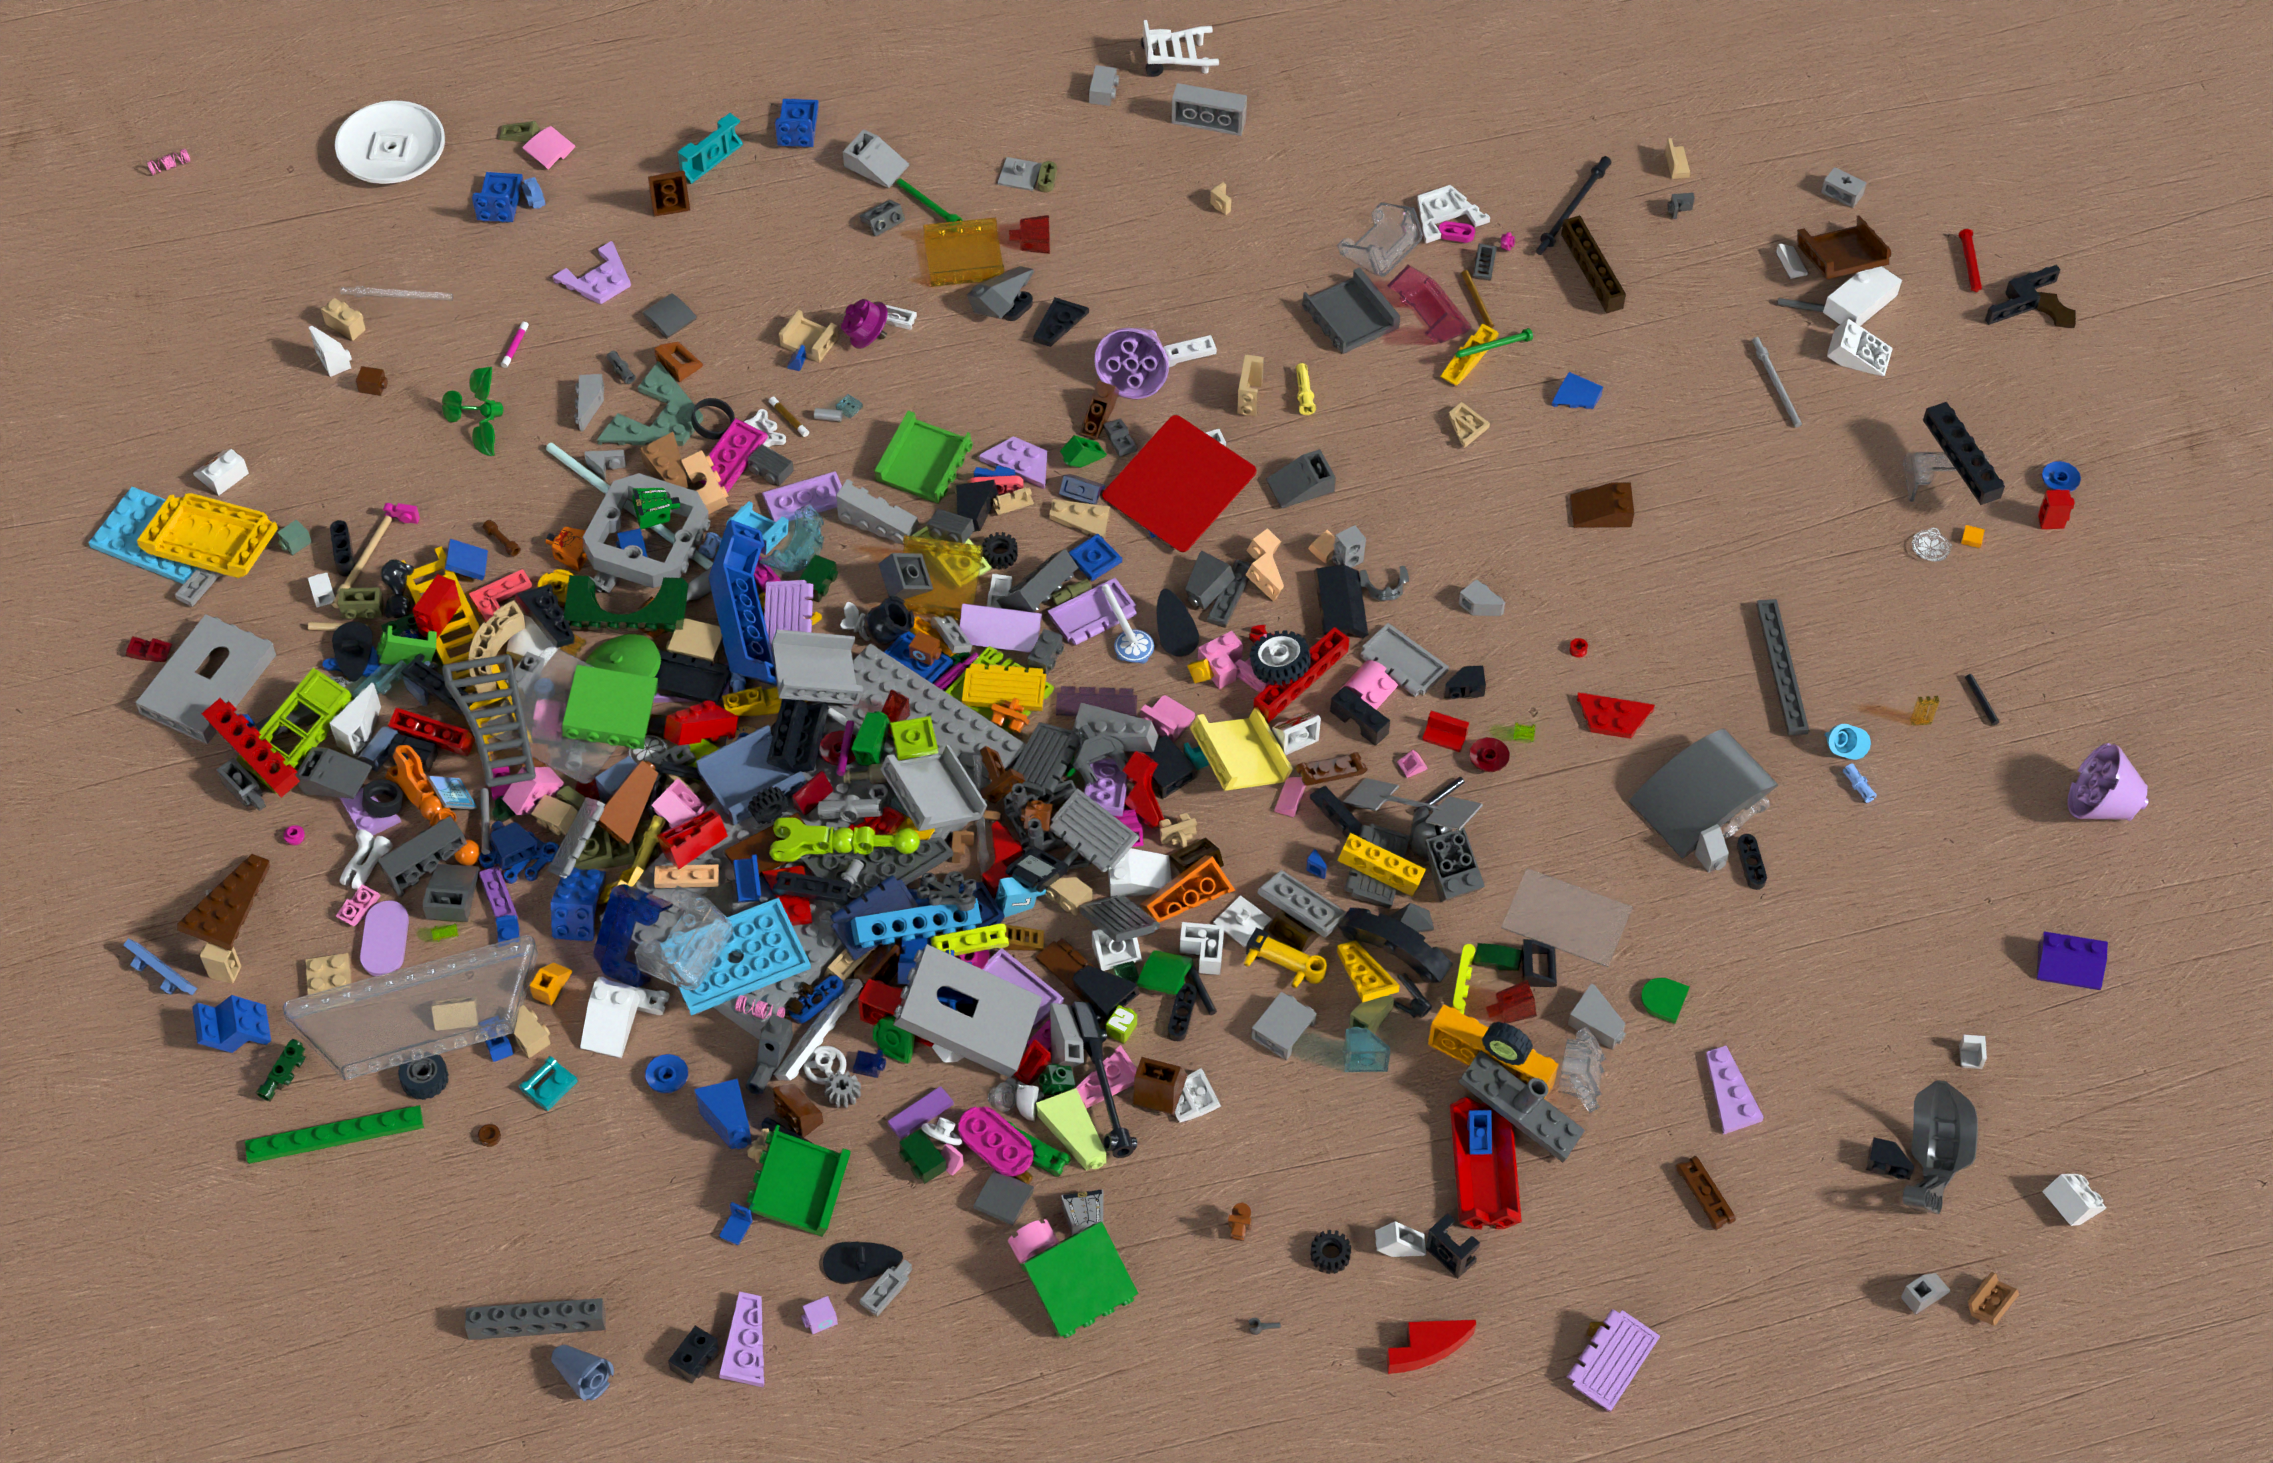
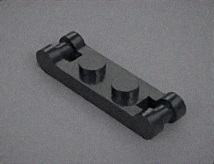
M779 871L776 875L777 883L774 884L772 892L778 896L785 894L835 902L837 905L844 906L847 904V893L850 892L851 884L841 880ZM833 889L839 890V893H834Z

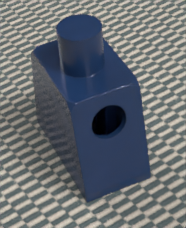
M496 821L492 824L491 829L493 832L490 834V846L502 870L537 855V841L518 823L513 822L505 826L502 821Z

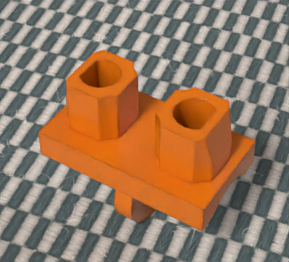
M1014 697L1012 702L1005 700L1003 705L1005 707L993 703L991 708L993 711L992 723L1002 727L1005 719L1011 720L1009 730L1018 734L1024 725L1028 726L1030 720L1027 719V715L1019 713L1024 711V707L1019 705L1018 698Z

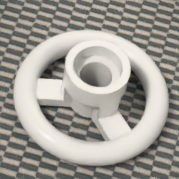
M831 1046L815 1048L811 1053V1058L803 1064L806 1076L814 1083L825 1085L826 1081H830V1075L837 1077V1073L834 1075L831 1070L836 1056L840 1061L838 1071L843 1075L846 1070V1059L843 1053ZM810 1068L820 1069L825 1072L827 1078L815 1076Z
M940 1117L936 1125L924 1123L921 1127L926 1134L942 1142L952 1145L962 1144L960 1136L952 1132L955 1123Z

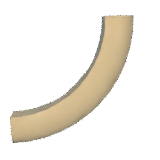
M514 600L493 613V617L481 625L473 638L469 651V660L496 656L508 639L525 629L523 613ZM493 665L469 669L470 676L476 677L492 674ZM496 682L474 685L478 693L497 690Z

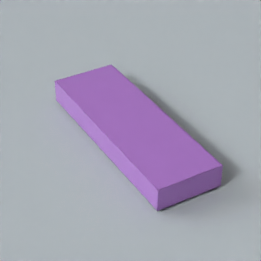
M499 866L478 872L495 918L504 915L517 916Z
M940 1086L888 1120V1125L901 1140L920 1128L924 1123L929 1122L953 1106L954 1102Z

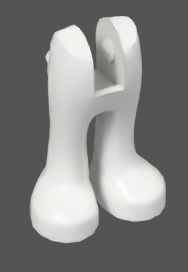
M359 829L356 833L358 849L345 867L340 878V883L344 886H348L353 879L352 888L358 890L362 884L365 885L378 860L393 848L392 842L387 838L377 836L375 839L371 833L363 829ZM371 850V853L367 858L366 862L363 865H361V863L364 861L365 857Z

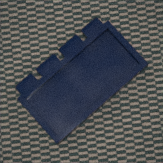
M894 875L880 882L883 891L876 885L865 892L863 897L866 902L859 896L846 905L848 914L844 908H841L830 915L833 924L830 926L853 961L882 943V941L875 942V946L862 948V945L855 946L850 922L853 918L919 907L901 879L897 881ZM896 922L892 923L893 930L899 932L901 929L900 925ZM873 925V934L880 935V929Z

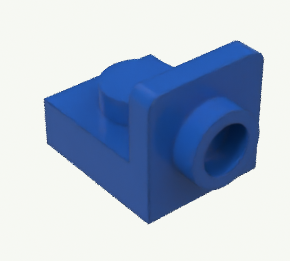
M504 915L495 918L499 950L521 947L517 916Z

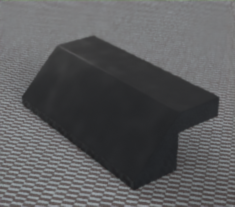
M1346 565L1316 568L1314 574L1323 634L1326 635L1335 627L1345 635L1349 632L1365 638L1369 634L1359 571Z
M782 699L767 757L768 764L793 773L814 771L829 710L826 702L807 706L804 700Z

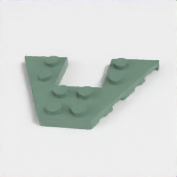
M658 361L638 386V390L645 395L666 403L667 406L650 427L617 413L598 437L597 442L599 445H602V443L646 445L674 432L677 446H684L695 430L691 423V416L695 404ZM698 409L695 412V416L700 424L703 421V414Z

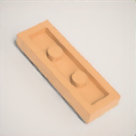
M718 864L685 865L679 870L674 865L655 866V888L718 887L719 884Z

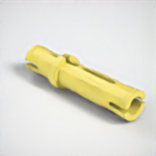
M656 815L653 816L648 830L643 835V843L631 868L638 866L645 870L654 846L659 842L657 835L661 833L666 822L664 818Z

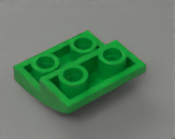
M1153 950L1137 981L1138 987L1176 995L1185 984L1184 976L1193 966V958Z

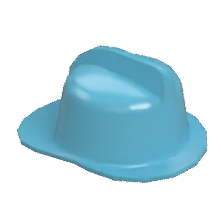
M1839 724L1825 733L1827 744L1836 755L1857 760L1863 758L1870 749V736L1861 728L1849 724Z

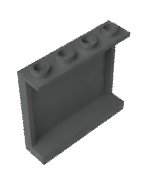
M1360 267L1354 269L1353 278L1311 297L1307 292L1303 293L1302 306L1304 310L1309 312L1313 321L1322 328L1324 335L1331 339L1334 347L1339 349L1342 354L1399 328L1400 315Z

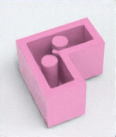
M1233 631L1198 647V660L1207 658L1214 674L1212 681L1219 689L1236 681L1237 667L1233 662L1242 658L1243 644Z
M522 767L518 774L526 773V767ZM534 767L535 779L511 784L502 799L516 815H531L537 803L545 794L553 798L557 796V792L560 791L564 782L550 767Z

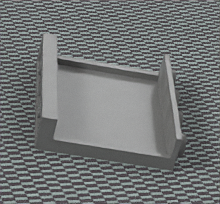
M946 745L942 754L898 761L894 754L887 755L880 769L918 831L979 820L987 808L985 800L949 745Z

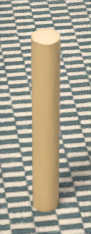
M308 622V630L335 631L345 623Z

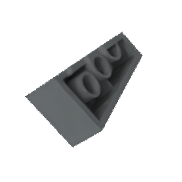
M1066 549L1058 551L1041 563L1035 571L1024 577V581L1013 586L1009 590L1010 594L1001 596L996 601L1004 609L1035 612L1040 608L1039 604L1049 600L1052 592L1054 593L1062 588L1063 585L1061 583L1070 580L1074 576L1073 572L1079 567Z

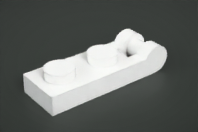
M1211 335L1163 347L1168 358L1169 367L1179 362L1213 355L1217 352Z

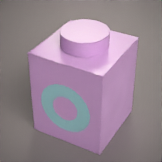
M828 1296L803 1306L804 1315H801V1319L805 1328L809 1327L812 1334L838 1324L836 1313Z

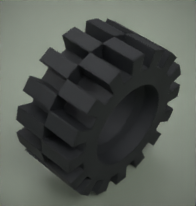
M995 532V536L990 534L989 538L986 537L984 539L985 542L982 544L983 557L993 569L998 566V570H1002L1001 566L1007 569L1008 564L1010 566L1014 565L1013 561L1016 562L1018 557V546L1014 537L1011 539L1010 534L1005 536V532H1002V535H999V532ZM996 548H1005L1008 550L1003 554H997L993 552V550Z
M771 786L768 790L765 788L762 793L759 791L757 796H753V801H750L748 806L750 813L759 824H765L766 822L769 824L771 820L775 821L776 817H781L782 812L787 811L786 808H788L789 802L780 788L776 786L773 788Z
M1327 1230V1234L1322 1231L1320 1236L1316 1235L1314 1241H1312L1310 1253L1311 1261H1314L1315 1268L1319 1266V1271L1321 1272L1326 1269V1274H1330L1331 1270L1334 1271V1274L1338 1273V1269L1344 1270L1345 1266L1349 1264L1351 1255L1349 1239L1345 1240L1343 1233L1339 1236V1231L1336 1230L1334 1234H1331V1230ZM1325 1246H1335L1339 1250V1255L1336 1258H1328L1323 1255L1322 1250Z

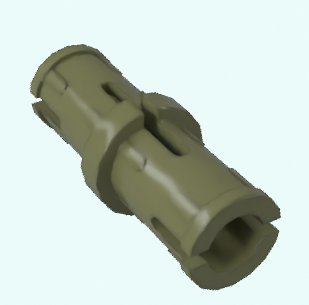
M1085 578L1073 585H1067L1065 589L1051 594L1053 602H1056L1055 605L1058 606L1091 590L1092 587L1088 579Z

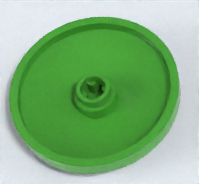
M627 634L612 638L601 644L589 655L584 666L655 677L660 668L661 657L651 639L642 635Z

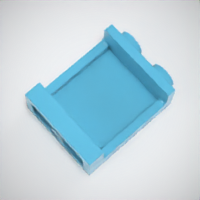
M749 501L744 506H741L738 512L733 517H730L728 521L734 520L761 530L765 546L761 549L760 553L767 555L788 534L789 519L781 517L777 522L772 521L752 510L753 503Z

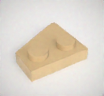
M1462 402L1453 408L1448 415L1464 448L1490 426L1488 421Z

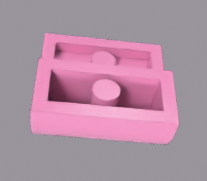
M1367 660L1341 689L1344 686L1377 710L1398 684L1384 672L1387 669L1376 661Z

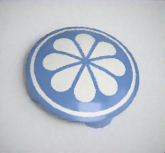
M1133 629L1132 631L1138 641V645L1132 647L1125 633H1121L1116 638L1114 644L1117 658L1121 661L1125 660L1132 663H1146L1154 651V642L1151 636L1144 631Z

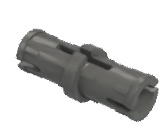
M616 351L609 352L606 358L614 367L616 374H619L625 383H633L636 376L628 368V363L622 360Z

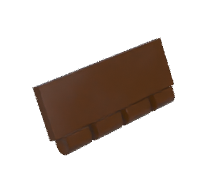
M1063 938L1057 943L1053 941L1036 956V959L1083 1002H1089L1074 987L1072 980L1074 974L1079 969H1084L1088 961L1078 951L1074 950L1072 952L1073 947Z

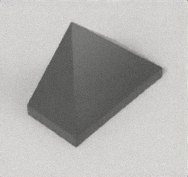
M1409 903L1390 915V917L1406 924L1418 933L1434 930L1430 911L1415 904Z

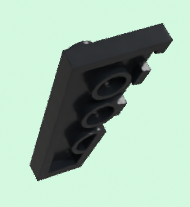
M551 584L516 593V601L556 648L574 643V634L568 621L564 618L562 608L558 605V599L553 594Z

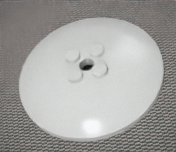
M384 101L366 106L352 114L342 124L336 135L335 150L340 164L351 175L372 183H397L424 173L436 163L444 149L445 134L440 120L427 108L407 101Z

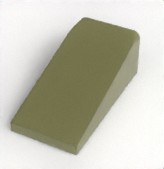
M536 121L503 125L499 139L528 142L540 132V128Z

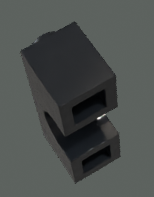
M1344 686L1331 698L1330 712L1344 723L1350 718L1355 720L1361 729L1360 735L1376 746L1389 734L1390 720Z

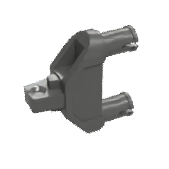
M1088 724L1080 727L1077 732L1080 736L1079 741L1081 745L1078 748L1072 765L1076 771L1080 772L1086 785L1090 786V783L1092 785L1098 781L1090 764L1107 757H1113L1119 771L1123 772L1122 770L1127 764L1128 759L1123 752L1124 746L1122 742L1104 734L1097 735Z

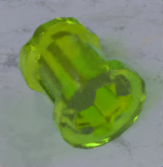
M1515 722L1513 740L1526 739L1534 742L1535 724L1529 726L1520 725L1518 722Z

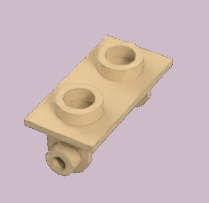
M1023 487L1013 491L1012 494L996 495V498H993V507L997 515L1033 505L1030 487Z

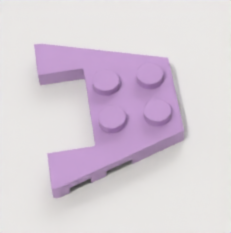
M612 241L598 249L599 254L607 262L579 279L567 268L553 276L555 283H562L566 285V288L576 290L582 296L599 304L606 302L631 286L628 275Z

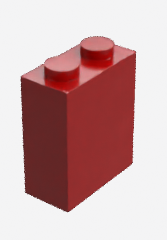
M437 574L414 606L413 613L418 631L422 636L426 637L428 631L437 632V640L461 606L455 580Z

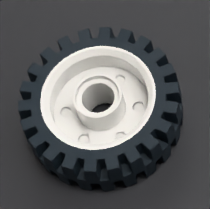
M1283 630L1282 634L1279 631H1275V635H1272L1271 632L1267 633V638L1264 636L1260 637V641L1256 640L1255 646L1251 647L1250 661L1253 672L1259 680L1262 679L1264 683L1269 681L1270 685H1274L1275 682H1277V685H1282L1283 681L1289 684L1291 679L1294 682L1297 681V676L1303 677L1304 672L1307 673L1308 667L1311 664L1310 651L1306 640L1300 634L1295 635V632L1292 631L1289 634L1287 630Z

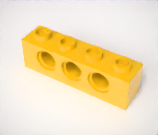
M1350 833L1337 860L1412 897L1426 870Z

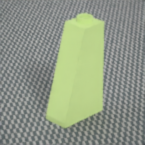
M1077 1088L1036 1103L1037 1116L1085 1170L1098 1169L1106 1163V1151Z

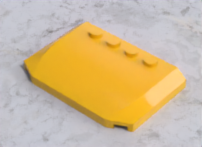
M193 493L177 498L174 495H169L137 539V543L141 549L150 555L240 578L247 575L278 530L277 523H272L264 512Z

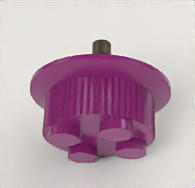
M861 299L847 306L841 329L850 337L853 347L861 349L870 345L878 336L882 339L887 336V333L882 330L888 315V310L884 303H871L867 299Z

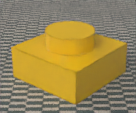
M1207 658L1191 662L1187 665L1195 684L1214 677Z

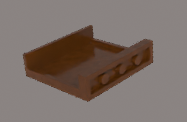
M1859 215L1857 216V226L1815 236H1811L1805 228L1797 230V246L1826 279L1889 265V257H1891L1890 247L1883 242L1882 238Z

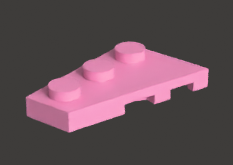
M1120 1045L1115 1049V1053L1110 1058L1107 1057L1103 1061L1112 1096L1133 1086L1134 1076L1137 1068ZM1096 1071L1090 1073L1076 1087L1086 1109L1104 1100Z

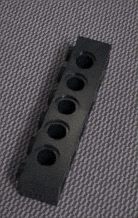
M1947 402L1926 408L1923 422L1979 504L1983 505L2001 499L2005 488L2003 480L1995 473L1994 467L1989 464L1983 451L1978 448L1974 438L1969 435L1963 422H1960L1955 410Z

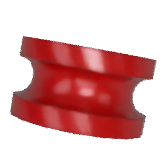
M1582 638L1573 639L1570 643V654L1577 658L1584 657L1587 654L1588 643Z

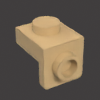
M1222 182L1211 190L1210 204L1218 211L1227 215L1231 212V198L1226 195V184Z

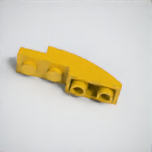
M762 686L722 696L725 710L737 716L779 713L782 698H779L777 687L762 690Z

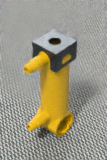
M1257 927L1247 942V956L1244 961V965L1247 967L1253 963L1255 958L1259 960L1263 957L1297 973L1291 984L1293 988L1298 987L1304 976L1312 984H1319L1325 979L1327 964L1321 956L1307 955L1270 938L1268 932Z

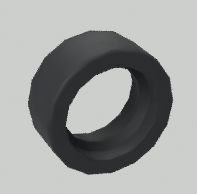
M374 780L364 787L362 806L372 816L381 818L391 817L401 809L403 792L396 783L390 780ZM384 794L392 797L394 800L380 803L370 797Z

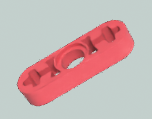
M1020 476L974 477L967 482L995 480L996 485H1000L997 486L998 495L1012 494L1013 491L1024 487L1023 479Z

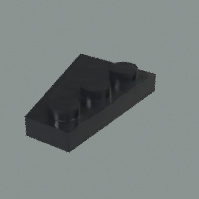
M1054 297L1033 336V342L1051 347L1089 313V308Z

